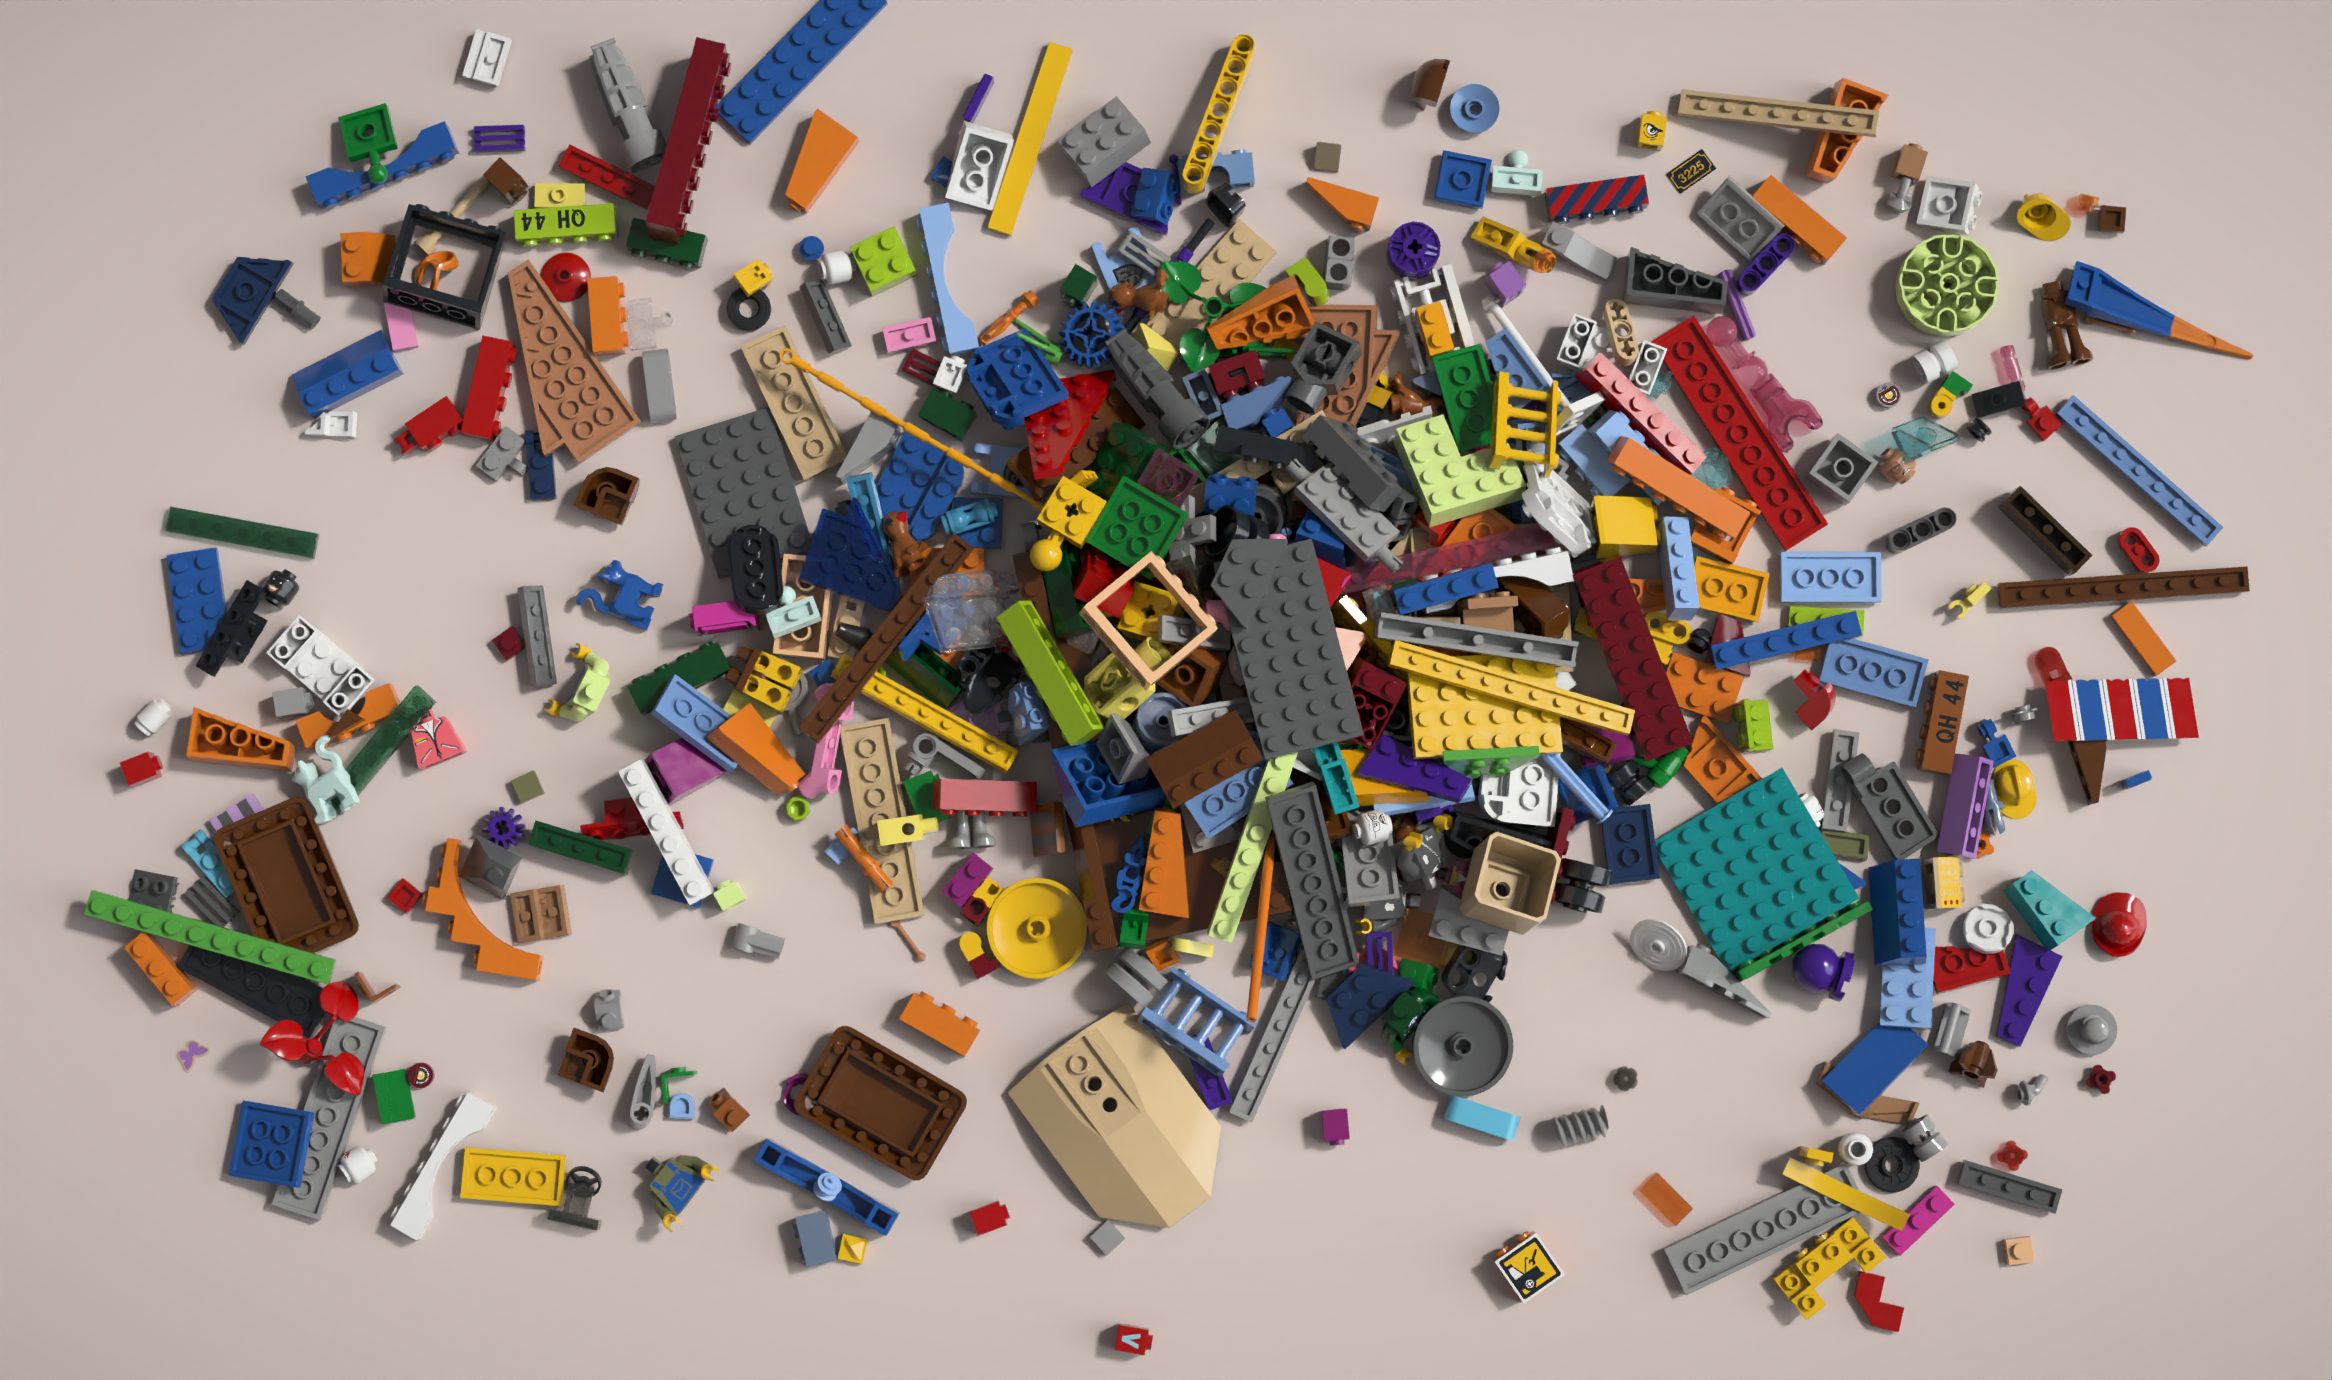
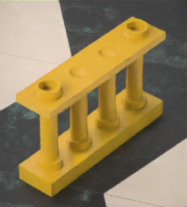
M1499 371L1493 386L1489 468L1499 470L1503 460L1507 461L1508 459L1544 465L1545 478H1549L1552 470L1557 468L1559 462V454H1555L1557 407H1559L1561 402L1558 381L1553 380L1548 392L1514 387L1509 383V373ZM1513 396L1547 402L1546 413L1512 407L1511 404H1508V398ZM1514 417L1546 423V432L1539 433L1511 428L1510 425H1507V419ZM1514 438L1544 443L1545 454L1510 449L1506 445V440Z

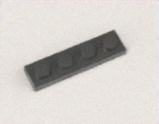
M1963 1160L1957 1181L1958 1185L2056 1214L2063 1190L1967 1160Z

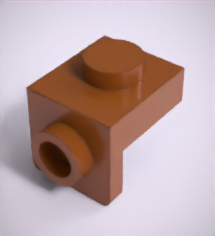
M725 1088L714 1093L706 1104L710 1112L731 1132L750 1116L749 1112Z

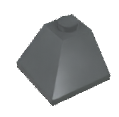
M477 835L459 877L504 899L522 857Z

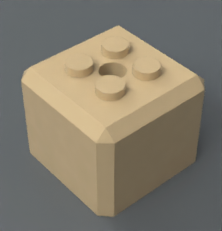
M1495 832L1473 851L1459 909L1463 916L1524 935L1547 918L1561 858L1557 851ZM1501 884L1506 887L1507 895L1505 897L1497 894L1496 885Z

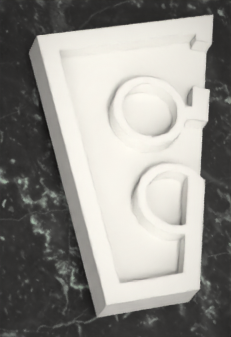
M1431 405L1423 407V412L1411 415L1410 412L1401 414V419L1392 422L1382 420L1357 428V434L1360 438L1365 439L1369 444L1377 448H1396L1394 444L1396 428L1432 418Z

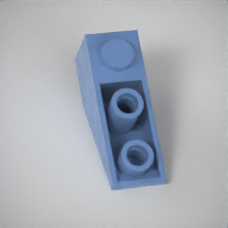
M1281 376L1274 379L1273 383L1267 386L1251 389L1248 394L1230 397L1226 403L1221 405L1228 427L1249 432L1259 429L1261 422L1264 420L1263 415L1280 406L1285 400V395L1294 380L1290 376Z

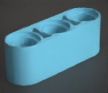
M1451 1095L1443 1119L1513 1141L1521 1117Z

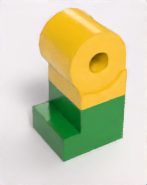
M1954 371L1950 372L1928 404L1929 414L1934 418L1947 416L1952 411L1953 401L1958 394L1966 395L1973 384Z

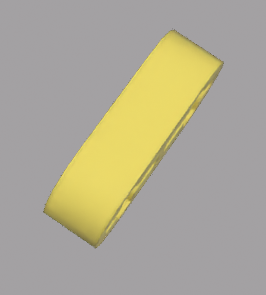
M1173 937L1171 950L1212 958L1214 945Z

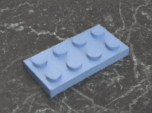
M1881 552L1780 553V603L1882 602Z
M1925 928L1926 964L1883 966L1880 1026L1931 1029L1936 928Z

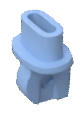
M852 827L851 831L857 836L858 831ZM829 840L831 844L824 852L837 864H840L846 856L848 858L851 857L841 842Z

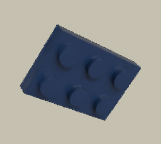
M1650 804L1614 809L1611 815L1601 823L1607 869L1612 871L1609 885L1660 879Z

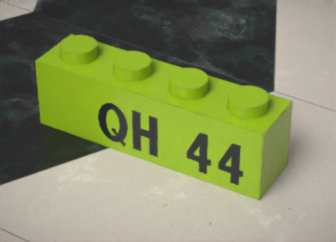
M614 203L514 210L515 239L523 247L538 246L537 243L547 242V245L556 246L562 245V241L571 240L574 244L587 243V239L609 242L612 241L613 237H618L617 211Z

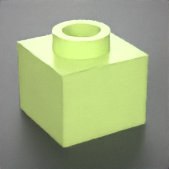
M727 880L716 886L718 891L713 893L723 911H727L747 900L737 881L731 883L730 880Z

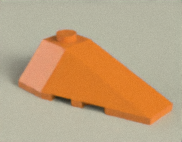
M1293 275L1269 286L1209 325L1207 330L1218 350L1246 346L1251 342L1263 341V343L1272 342V339H1295L1310 332L1315 320Z

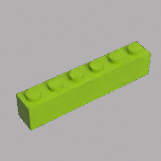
M1031 600L1017 601L996 617L1000 623L1002 633L1008 637L1012 644L1013 652L1021 659L1025 666V673L1036 685L1039 697L1047 704L1051 718L1058 723L1062 730L1063 739L1070 746L1083 745L1104 730L1105 727Z

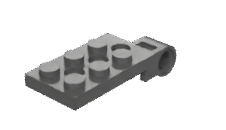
M1861 753L1840 766L1842 775L1894 860L1907 858L1940 836L1895 761L1875 771L1870 759L1864 753ZM1877 778L1884 781L1885 788L1882 792H1877L1873 787V783ZM1891 799L1896 801L1898 809L1894 814L1889 813L1886 808L1887 802ZM1903 821H1907L1911 826L1910 833L1907 835H1903L1899 829Z

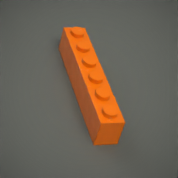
M1621 436L1606 461L1613 466L1611 469L1613 472L1622 477L1626 474L1632 477L1634 485L1642 489L1650 488L1653 490L1652 495L1663 502L1666 499L1674 503L1672 508L1682 514L1686 512L1694 516L1692 518L1693 521L1704 527L1706 524L1714 528L1712 532L1723 539L1727 536L1736 538L1750 514L1746 509L1629 437Z

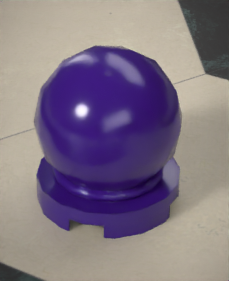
M1825 944L1805 946L1796 953L1793 959V977L1798 986L1809 993L1820 994L1828 991L1831 1000L1840 1002L1845 995V992L1841 991L1844 981L1850 982L1855 964V959H1853L1855 954L1844 951L1838 957L1836 952Z

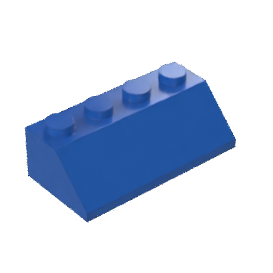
M379 330L292 374V377L308 414L316 419L323 412L328 413L404 373L382 330Z
M1920 858L1892 860L1869 867L1875 966L1926 964L1927 954Z

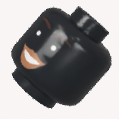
M286 569L282 572L272 571L261 587L265 590L263 598L278 608L281 605H289L299 591V585L295 581L297 577Z

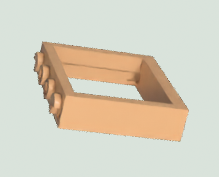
M1152 551L1087 603L1079 612L1081 617L1145 691L1209 639L1218 629L1214 618L1209 613H1204L1199 607L1196 597L1184 590L1181 580L1176 575H1171L1165 568L1166 564L1163 559L1158 555L1155 556ZM1146 566L1203 630L1154 672L1150 670L1097 608Z

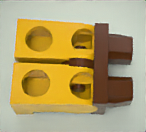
M741 646L736 659L747 665L743 673L731 668L726 676V680L736 686L735 689L783 713L792 692L770 682V679L794 690L803 669L757 648L752 650Z

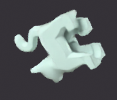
M322 735L317 739L315 750L322 760L332 762V768L318 778L315 760L311 759L308 763L300 760L298 761V767L295 769V774L292 776V781L304 788L307 800L317 812V816L314 818L316 824L328 822L337 817L331 799L335 797L340 799L339 807L342 812L356 807V804L360 802L355 788L350 782V775L344 769L340 757L337 753L326 751L324 745L331 739L328 735Z

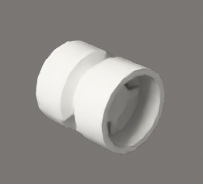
M1945 340L1930 346V352L1922 350L1912 355L1914 368L1925 384L1939 378L1940 372L1947 374L1958 368L1957 358Z

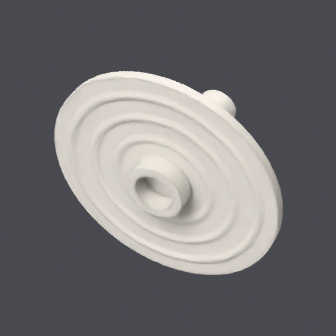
M1646 919L1637 923L1631 931V947L1636 956L1646 965L1657 970L1670 971L1677 969L1685 961L1687 956L1686 943L1681 934L1671 925L1660 920Z

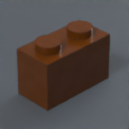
M501 157L483 174L488 183L511 204L515 201L520 202L528 192L526 189L529 186L522 176Z

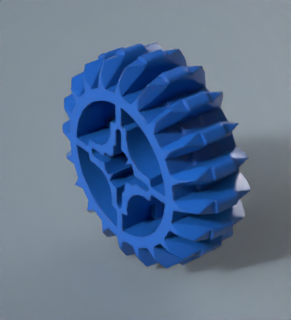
M1095 301L1092 302L1091 308H1089L1085 302L1082 305L1083 310L1081 311L1077 306H1074L1075 314L1073 316L1069 312L1066 313L1067 318L1070 319L1068 322L1061 321L1060 324L1066 330L1058 331L1060 336L1065 337L1059 341V344L1066 346L1063 349V353L1065 355L1070 354L1068 359L1071 362L1077 360L1079 367H1082L1086 361L1088 369L1092 368L1093 362H1095L1097 368H1101V360L1110 364L1111 362L1108 357L1112 354L1107 345L1102 350L1096 352L1098 345L1124 329L1125 326L1119 324L1122 319L1119 315L1114 316L1115 310L1113 308L1107 310V305L1104 303L1098 308V304ZM1097 317L1108 321L1111 332L1099 329ZM1087 318V323L1084 327L1076 328L1081 321ZM1093 330L1097 335L1090 340L1087 335L1088 333L1091 334L1090 331ZM1073 338L1085 341L1086 353L1076 349Z

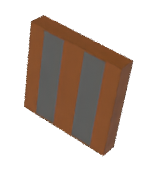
M1052 802L1036 805V812H1030L1033 857L1064 853L1066 849L1062 803Z

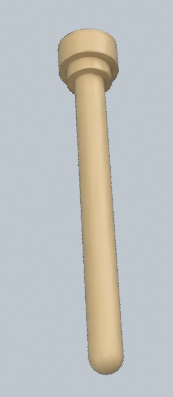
M484 176L450 212L454 217L459 218L489 185ZM432 231L430 235L421 236L415 244L424 253L430 255L435 252V247L438 245L437 241L443 233Z

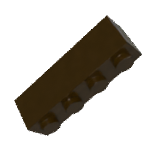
M2021 486L2015 488L1997 506L2068 576L2075 574L2093 556Z

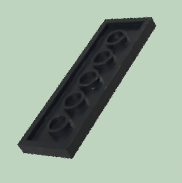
M192 945L188 946L177 966L277 1022L292 1020L302 1027L303 1036L309 1039L313 1037L326 1013L319 1003V995L323 987L307 978Z

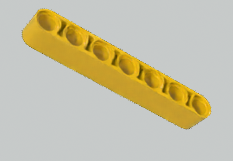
M1240 34L1232 42L1183 169V187L1191 194L1199 193L1205 187L1253 62L1255 42L1248 34ZM1240 47H1247L1249 50L1242 52L1238 49ZM1233 68L1241 70L1239 73L1230 72ZM1231 90L1233 93L1226 95L1222 91ZM1216 111H1222L1224 115L1216 116L1213 113ZM1211 132L1216 134V136L1213 138H1208L1205 136V134ZM1205 154L1208 158L1201 160L1197 156ZM1190 176H1197L1200 179L1197 181H1190L1188 178Z

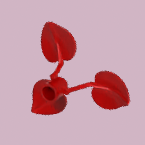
M333 982L326 985L319 995L321 1008L326 1013L331 1014L332 1017L315 1037L307 1040L302 1037L303 1030L298 1023L292 1020H282L274 1024L264 1034L260 1046L270 1050L283 1060H297L304 1065L310 1064L313 1060L317 1063L322 1060H330L324 1066L327 1079L341 1091L353 1096H359L364 1080V1068L361 1061L353 1054L347 1052L340 1053L336 1058L333 1055L321 1056L322 1044L318 1041L319 1038L336 1018L343 1022H349L357 1015L359 1009V1001L354 989L346 982Z

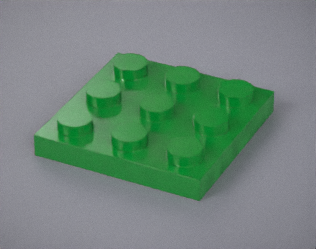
M1123 475L1087 537L1086 542L1130 568L1151 551L1155 556L1158 555L1164 559L1189 513ZM1147 566L1139 572L1150 580L1154 576Z

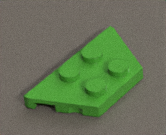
M1539 746L1443 751L1442 755L1443 762L1449 768L1470 779H1475L1481 775H1490L1493 778L1502 777L1538 758L1540 751Z

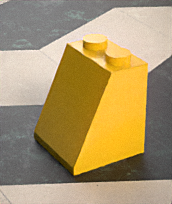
M1594 496L1590 510L1597 535V542L1594 544L1596 559L1608 558L1618 553L1620 556L1656 552L1658 544H1661V533L1659 529L1655 528V520H1658L1656 505L1652 506L1651 498Z

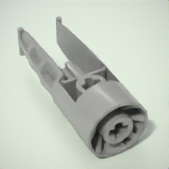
M612 38L592 45L593 55L589 56L611 123L613 126L618 125L624 139L619 149L629 172L645 170L661 163L667 143L661 129H652L644 110L647 102L625 57L616 45L615 39Z

